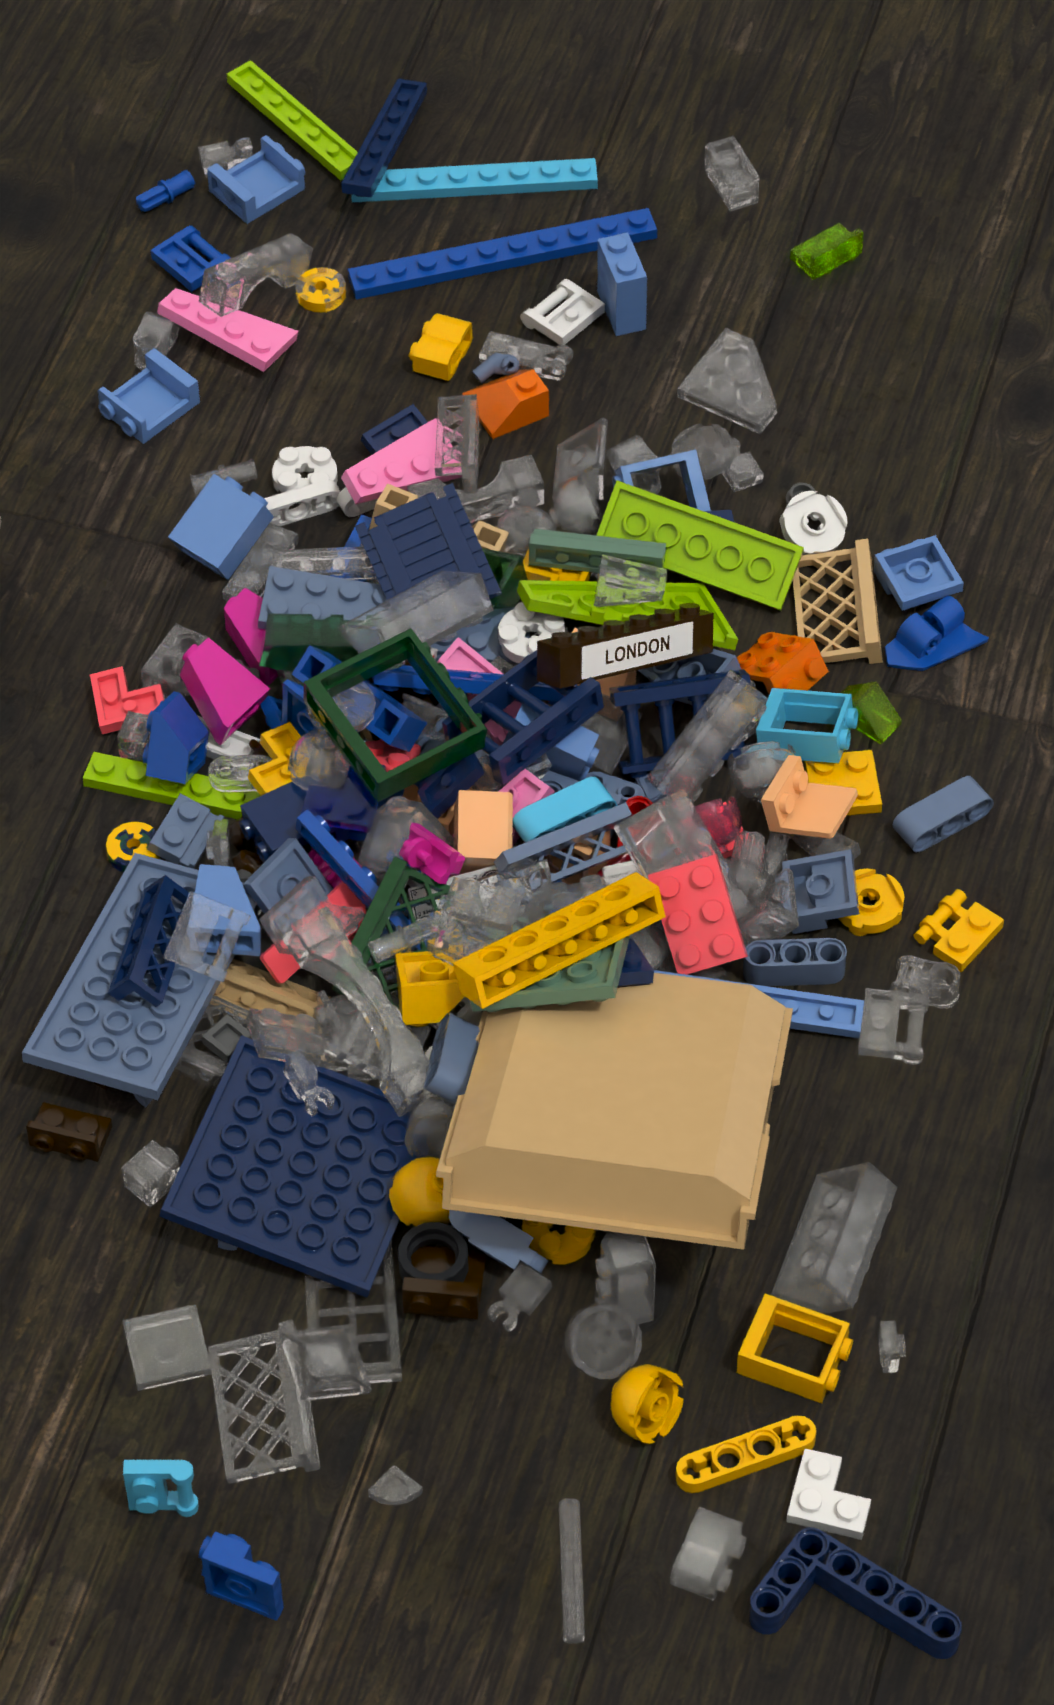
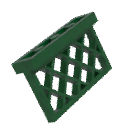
M394 856L333 979L332 990L344 996L348 993L401 1018L400 1008L393 1003L390 992L398 990V985L396 983L387 986L381 969L396 965L395 958L378 963L374 952L376 945L391 941L395 952L401 953L396 939L415 933L421 949L414 952L446 950L466 910L471 895L447 884L437 883L429 876L407 867L406 861ZM411 879L422 884L427 896L409 902L404 891L408 880ZM431 889L437 891V893L432 894ZM448 896L460 902L456 912L441 917L435 900ZM401 897L404 904L396 906ZM430 902L436 919L417 924L411 908ZM406 910L412 927L393 932L389 921L391 915ZM451 921L446 930L444 923ZM439 925L443 935L441 943L426 947L420 931ZM385 927H386L387 932H388V935H385V936H382V937H381V935H382V933H383V931H384V929H385ZM371 958L373 965L366 967ZM376 971L382 986L381 989L368 992L357 987L361 976ZM385 994L386 1000L378 996Z

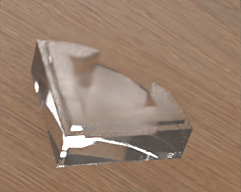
M395 1465L368 1490L369 1498L386 1505L405 1504L415 1500L423 1493L422 1486Z

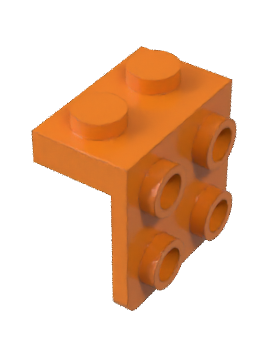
M767 632L761 635L757 643L747 652L737 657L741 669H744L750 675V680L764 682L769 694L772 688L808 691L829 672L815 640L796 635Z

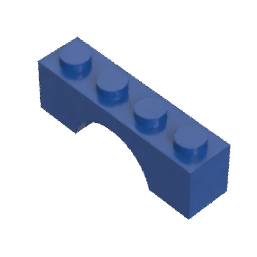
M309 645L292 675L304 683V681L342 663V661L329 652ZM368 680L332 697L335 703L362 720L366 724V729L390 746L410 752L427 725L426 721Z

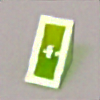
M878 682L848 685L841 692L852 694L853 708L858 709L856 729L877 743L881 744L901 725L902 720Z

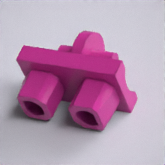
M412 823L409 828V839L403 843L399 855L411 867H417L439 884H446L450 875L457 876L460 873L465 856L422 825Z

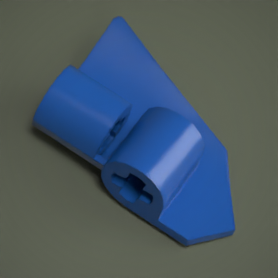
M947 595L926 610L923 615L920 616L918 613H914L902 623L896 638L884 648L887 667L924 671L986 643L989 637L963 623L965 618L964 609L955 598Z

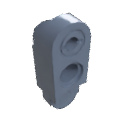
M449 1210V1220L452 1227L468 1239L469 1245L514 1270L520 1262L534 1271L542 1273L548 1260L529 1248L534 1237L499 1216Z

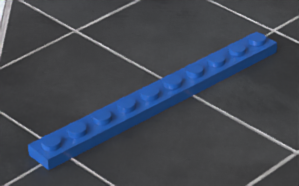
M649 208L349 268L348 279L355 299H361L598 250V239L628 232L632 243L657 238V227Z

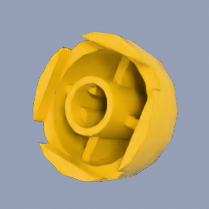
M431 1156L416 1158L398 1170L393 1177V1186L389 1189L390 1202L393 1211L407 1226L410 1224L417 1226L425 1222L450 1223L449 1210L442 1209L444 1178L436 1177L440 1158Z
M649 1364L631 1368L620 1377L612 1389L611 1412L613 1419L620 1429L630 1437L648 1444L655 1443L652 1439L659 1432L660 1436L665 1437L678 1420L684 1399L678 1396V1386L683 1387L682 1380L672 1371Z

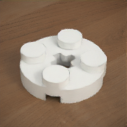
M285 447L280 451L279 458L275 461L272 468L274 488L277 492L280 491L281 493L323 480H333L336 484L338 481L336 462L331 457L329 449L325 447ZM310 472L307 478H301L300 473Z
M805 491L793 497L780 517L781 530L785 540L804 547L802 555L834 551L841 544L845 535L847 516L843 507L835 498L829 495L825 497L821 494H816L818 491ZM808 517H811L813 521L819 520L821 522L818 531L811 529L807 525L809 522Z
M523 602L518 603L515 609L504 615L498 626V640L502 646V652L508 659L519 664L526 656L537 650V641L551 638V634L555 632H565L564 618L529 611ZM537 632L540 636L533 635L531 638H526V633Z

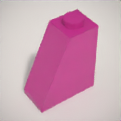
M244 588L236 597H231L224 607L225 627L249 667L257 668L260 672L259 680L269 686L309 646L308 637L258 628L263 598Z
M208 637L199 646L193 644L186 651L182 658L185 663L180 676L215 742L221 746L261 708L260 704L266 699L270 688Z

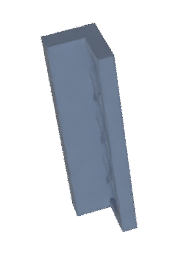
M625 802L503 851L494 861V864L511 900L634 851L637 846L625 823L632 815L627 803ZM614 828L617 829L624 843L623 846L616 849L602 843L605 832ZM598 835L597 841L591 839L592 837ZM581 842L593 847L591 858L583 861L571 856L575 844ZM568 847L566 853L560 851V850H562V849ZM599 850L605 852L597 856ZM550 854L562 859L563 863L560 871L551 873L540 868L543 858ZM537 860L536 865L530 864V862ZM568 862L574 864V866L567 868ZM517 867L532 872L529 884L517 888L510 873V870ZM537 875L544 877L536 881Z

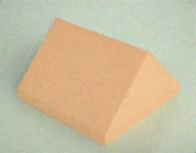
M458 790L454 805V849L465 856L464 864L459 873L463 874L495 865L494 861L503 851L512 848V793Z

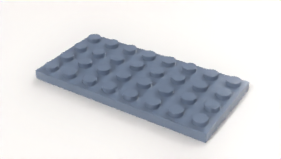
M134 853L23 1049V1062L154 1100L159 1099L235 954L189 951V933L187 928L162 1004L155 1007L134 991L118 1001L109 995L108 991L143 890L166 875L194 896L199 870ZM244 887L253 911L257 915L260 907ZM171 896L175 911L181 912L184 904L174 896ZM163 921L162 926L167 938H172L174 934L169 921ZM154 947L153 952L158 964H164L165 959L160 947ZM146 973L142 982L155 991L156 985L151 973Z

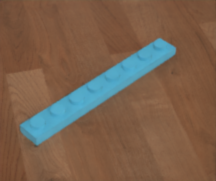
M596 159L389 169L384 173L372 198L358 197L352 194L351 197L352 202L598 189Z

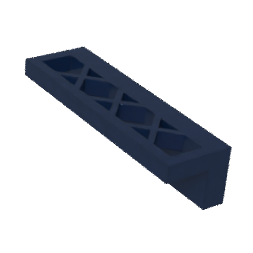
M166 875L143 890L108 994L118 1001L134 991L155 1007L163 1003L189 925L194 898L191 893ZM171 896H174L184 904L181 912L175 911ZM163 921H169L174 934L172 938H167L162 926ZM154 947H160L165 959L164 964H158L153 952ZM146 973H151L156 985L155 991L142 982Z

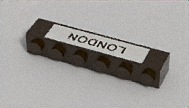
M683 603L679 605V609H657L653 615L649 616L641 614L631 615L627 621L609 620L603 622V626L579 627L578 632L552 633L551 638L537 641V681L561 689L582 684L589 677L598 680L712 653L714 613L700 609L699 604Z

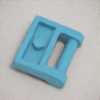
M124 1460L123 1477L129 1510H137L141 1513H154L157 1510H176L178 1514L184 1517L196 1514L199 1504L198 1498L192 1490L191 1482L194 1478V1471L190 1462L186 1460ZM166 1479H171L176 1484L177 1491H168Z

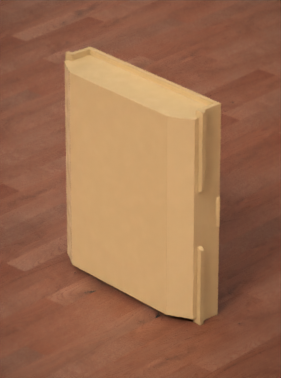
M654 973L653 983L618 986L615 998L601 1002L589 1000L572 1002L568 1005H538L530 1009L517 1007L501 1009L496 1012L483 1011L478 1026L480 1032L475 1039L479 1046L465 1094L459 1095L436 1170V1177L444 1178L442 1209L744 1249L749 1220H755L769 1145L770 1125L768 1124V1117L774 1086L780 1085L793 1008H786L752 985Z

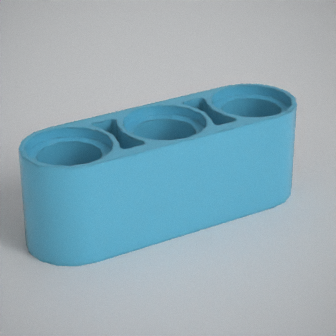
M588 777L521 809L513 817V828L524 843L613 808L617 806V803L597 777Z

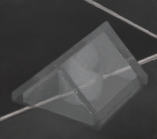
M602 417L557 446L553 495L556 497L603 500L608 453V420Z

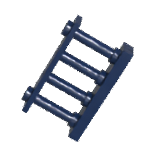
M536 650L471 699L469 706L475 714L480 713L482 715L483 724L491 719L514 735L502 745H498L487 736L485 738V747L481 750L489 755L493 778L500 784L505 785L604 708L601 686L598 681L589 677L576 687L569 686L560 689L550 686L565 697L556 704L549 706L528 691L538 683ZM517 700L538 714L539 717L525 726L504 712L503 709ZM449 716L442 722L446 742L462 734Z
M742 669L609 688L612 704L615 707L620 706V710L624 711L630 760L618 761L620 771L623 774H628L630 778L646 776L650 770L728 759L729 763L737 764L748 762L750 760L749 756H757L758 748L753 743L744 744L739 700L742 689L751 688L750 675ZM721 692L722 696L726 698L731 746L711 748L705 700L708 699V694ZM688 697V701H692L697 750L677 753L671 704L675 703L674 699ZM654 702V705L658 706L663 755L643 758L638 709L641 708L640 703Z

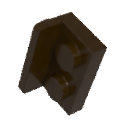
M43 1102L36 1120H30L26 1126L29 1145L43 1152L55 1151L68 1154L77 1160L88 1159L98 1162L112 1129L111 1118Z

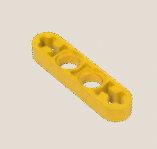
M793 1416L681 1457L677 1462V1484L685 1492L698 1493L801 1456L805 1448L812 1450L814 1447L816 1427L807 1417ZM798 1430L800 1434H805V1440L800 1441L797 1436L792 1437V1432ZM758 1441H768L774 1446V1451L769 1455H759L754 1451L753 1446ZM781 1441H785V1448L781 1447ZM730 1453L737 1456L739 1463L733 1468H725L719 1464L718 1458L723 1454ZM708 1460L711 1461L713 1474L711 1473V1468L707 1467ZM693 1468L695 1472H700L699 1478L694 1479L691 1474L687 1475V1469Z

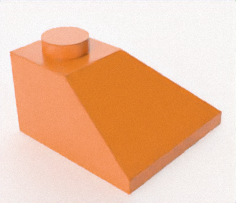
M534 369L518 370L513 374L505 375L462 393V398L492 439L549 416V390Z

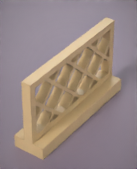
M868 539L855 540L856 548L802 555L795 572L793 587L798 636L805 637V634H807L806 638H812L825 645L826 647L820 652L825 663L868 657L869 664L883 662L873 564ZM851 560V565L843 573L832 568L837 562ZM815 566L818 570L808 578L799 572V567ZM826 573L836 579L828 588L817 583ZM843 584L854 589L846 599L835 594ZM810 589L821 594L812 604L802 598ZM828 599L839 605L830 614L819 609ZM846 609L856 615L848 625L837 619ZM813 614L823 619L815 629L804 624ZM830 625L841 630L833 640L822 635ZM848 636H851L859 641L860 647L845 649L840 644Z

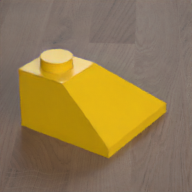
M467 949L395 953L399 1008L403 1025L423 1027L429 1023H439L465 997L460 992L453 962L467 956Z

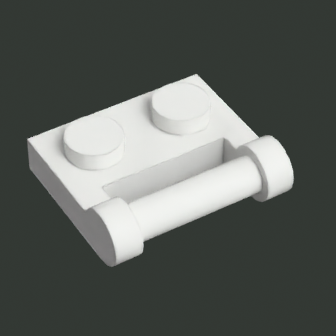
M568 279L561 281L553 293L533 309L528 308L520 316L522 323L527 328L537 329L562 347L605 312L604 302ZM564 299H566L565 302H563L560 306H558V307H557L554 311H552L549 315H547L546 317H544L545 314H547L550 310H552V309H553L556 305H558L561 301H563Z

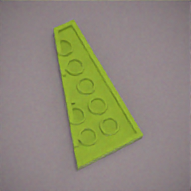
M519 580L517 593L527 610L601 625L609 620L627 621L631 615H653L657 609H679V605L683 603L699 604L700 609L714 613L713 646L735 650L737 646V636L704 583Z

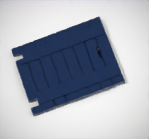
M453 483L443 487L446 494L445 497L437 500L436 494L430 492L374 517L377 525L375 528L368 530L365 522L355 526L401 633L410 628L414 633L502 594Z

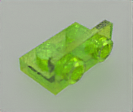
M837 223L792 248L790 259L815 280L861 254L864 232L860 228L849 232L842 224Z

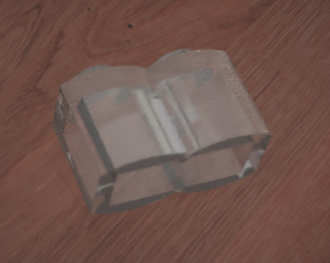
M699 1507L671 1571L670 1584L713 1601L718 1591L726 1592L733 1574V1570L728 1569L733 1557L740 1559L747 1537L742 1535L743 1523Z

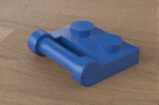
M192 225L185 227L151 249L152 260L191 292L220 273H229L234 266V259L228 254H221L200 236V231ZM189 246L195 247L204 256H206L210 260V262H207L203 257H201Z

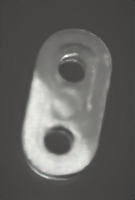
M266 755L218 757L211 762L208 768L210 784L220 792L257 791L248 780L249 770L272 761V758ZM223 769H230L229 772H221Z

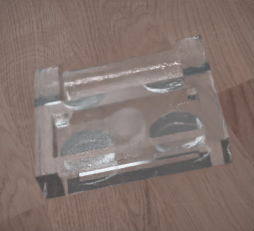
M190 891L163 958L224 982L228 973L225 968L243 925L248 924L251 915ZM221 915L230 919L211 965L203 962L202 959Z
M866 988L858 1055L900 1059L910 1065L920 1064L923 1061L924 1050L921 1047L924 1014L929 1008V998L917 993ZM899 1009H907L910 1012L907 1043L896 1042Z

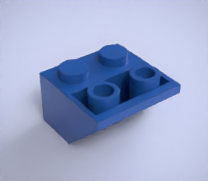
M174 691L164 701H161L155 710L149 713L146 728L147 731H150V741L144 749L143 763L147 764L146 776L186 784L205 764L209 731L182 694Z

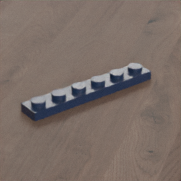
M397 79L341 183L342 193L372 198L427 94V83Z

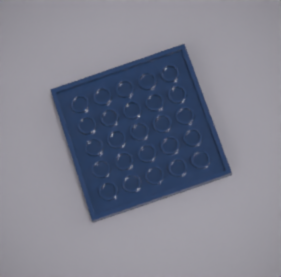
M241 1035L164 1201L159 1217L367 1298L400 1221L393 1211L389 1198V1189L393 1186V1177L398 1170L410 1161L428 1155L444 1114Z

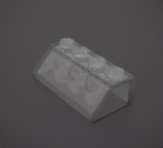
M441 571L342 624L338 628L344 638L359 654L410 628L422 643L427 642L431 650L432 644L457 636L456 631L463 627H472L483 621L482 617L494 610L481 573ZM405 661L387 670L397 669L405 664Z
M730 670L646 779L656 789L682 808L687 803L693 804L703 791L701 785L707 777H714L724 764L722 758L730 748L732 750L736 749L746 735L743 731L751 721L757 722L767 708L764 704L768 698L745 679Z
M684 789L658 800L613 827L638 872L648 880L649 874L717 854L737 922L754 911Z
M870 1162L817 1174L771 1294L782 1300L825 1314L852 1309L858 1300L862 1282L869 1270L870 1261L876 1244L880 1240L886 1217L891 1210L897 1186Z

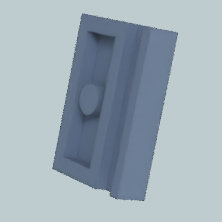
M180 793L151 839L147 850L178 865L180 863L183 866L194 869L221 826L224 816H216L210 813L211 809Z

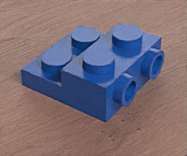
M216 1531L212 1537L207 1536L199 1552V1558L202 1560V1576L205 1579L206 1592L277 1621L284 1608L280 1573L266 1562L256 1561L254 1563L251 1545L243 1538L234 1534L226 1536Z

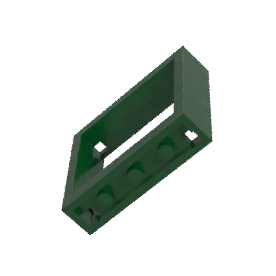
M411 628L304 681V703L377 803L485 747L488 729L482 723V715L480 713L475 714L469 706L464 691L454 686L446 667L442 663L435 661L427 642L422 643ZM407 659L462 734L386 772L332 697Z

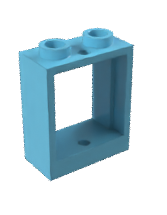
M772 688L756 729L759 757L786 759L788 755L801 756L803 761L839 763L843 751L849 749L851 729H856L858 723V709L853 708L852 694ZM786 721L835 725L833 733L783 729Z

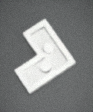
M805 1448L787 1513V1522L862 1540L871 1506V1499L835 1491L842 1457Z

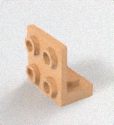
M788 755L763 795L761 802L769 831L831 839L835 836L855 802L858 793L856 788L808 783V774L804 771L801 756Z

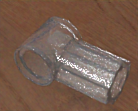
M744 830L736 835L731 861L726 864L722 872L727 889L750 903L760 896L766 885V878L760 873L766 845L764 844L765 837L757 831L748 832Z

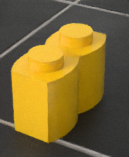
M438 313L430 321H426L422 329V337L418 342H414L410 349L409 359L413 362V371L449 381L455 374L460 360L465 356L473 339L472 322Z

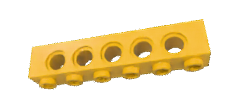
M635 872L453 962L461 994L481 1009H484L665 918L659 886Z

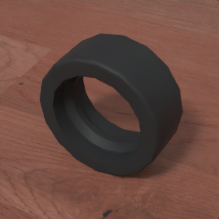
M425 1222L411 1228L401 1239L398 1247L399 1274L403 1281L404 1277L464 1282L469 1270L468 1246L463 1235L454 1227L441 1222ZM438 1244L445 1246L455 1254V1263L448 1270L441 1273L428 1274L421 1272L411 1262L412 1254L426 1245Z

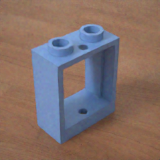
M696 449L620 466L615 470L616 476L612 477L613 488L617 480L633 486L631 474L679 464L689 506L701 511H711Z

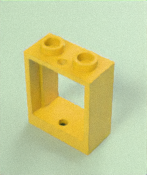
M764 1294L738 1353L737 1373L822 1403L827 1390L833 1392L836 1388L840 1376V1370H837L840 1360L847 1361L853 1346V1340L848 1338L850 1323ZM774 1325L832 1345L819 1378L760 1357Z

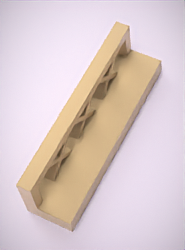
M233 959L210 1002L308 1040L313 1035L318 1014L330 1007L332 997L289 980L278 984L269 972Z

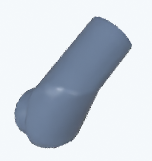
M494 353L477 366L472 373L482 384L493 374L510 375L517 372L519 361L513 355Z

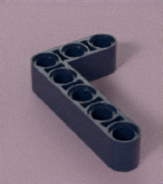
M808 1527L796 1534L753 1591L750 1598L749 1622L752 1628L761 1634L770 1635L780 1630L814 1583L934 1658H950L957 1652L962 1629L961 1621L955 1613L817 1528ZM814 1549L818 1554L807 1555L803 1550ZM839 1569H845L850 1571L852 1574L847 1576H841L837 1574L835 1571ZM789 1577L795 1579L797 1583L786 1584L781 1579ZM880 1590L884 1595L873 1596L868 1591ZM769 1606L776 1611L773 1613H763L759 1608ZM905 1610L914 1611L917 1614V1616L907 1617L904 1616L901 1612ZM945 1631L951 1637L940 1638L934 1632Z

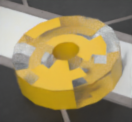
M326 267L307 270L298 278L296 282V298L299 304L307 310L328 312L339 307L345 300L346 283L343 276L336 270Z

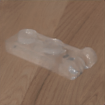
M489 331L479 353V362H484L494 353L509 354L518 359V370L534 369L539 377L559 381L564 378L567 371L565 365L571 362L574 352L566 345L554 347Z

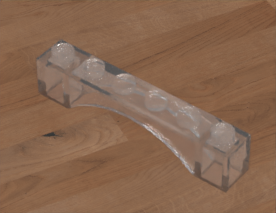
M325 906L293 922L282 937V940L302 969L312 972L336 986L353 1002L364 1016L373 1033L379 1052L381 1069L380 1089L397 1115L401 1117L433 1100L436 1095L424 1089L429 1060L422 1051L419 1039L411 1034L402 1020L399 1009L391 1004L383 992L380 980L375 975H372L363 961L360 950L355 945H352L344 933L341 921L336 916H333L329 908Z

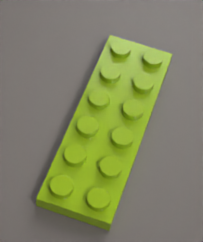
M618 480L615 483L596 535L666 543L663 569L779 611L782 610L804 551L802 546Z

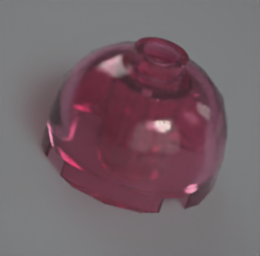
M734 796L729 797V804L723 805L721 798L683 811L685 819L679 822L676 815L669 820L674 835L686 850L695 854L707 853L708 856L714 854L719 856L727 853V845L738 837L742 824L740 809Z

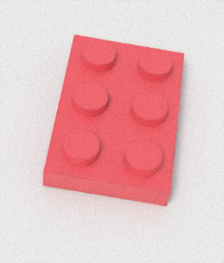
M717 854L648 875L649 881L659 886L666 916L661 921L677 973L689 975L748 957Z

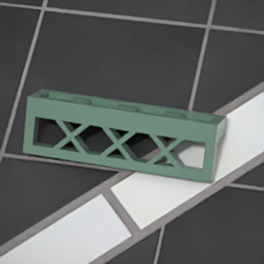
M534 529L529 543V565L661 580L666 543Z

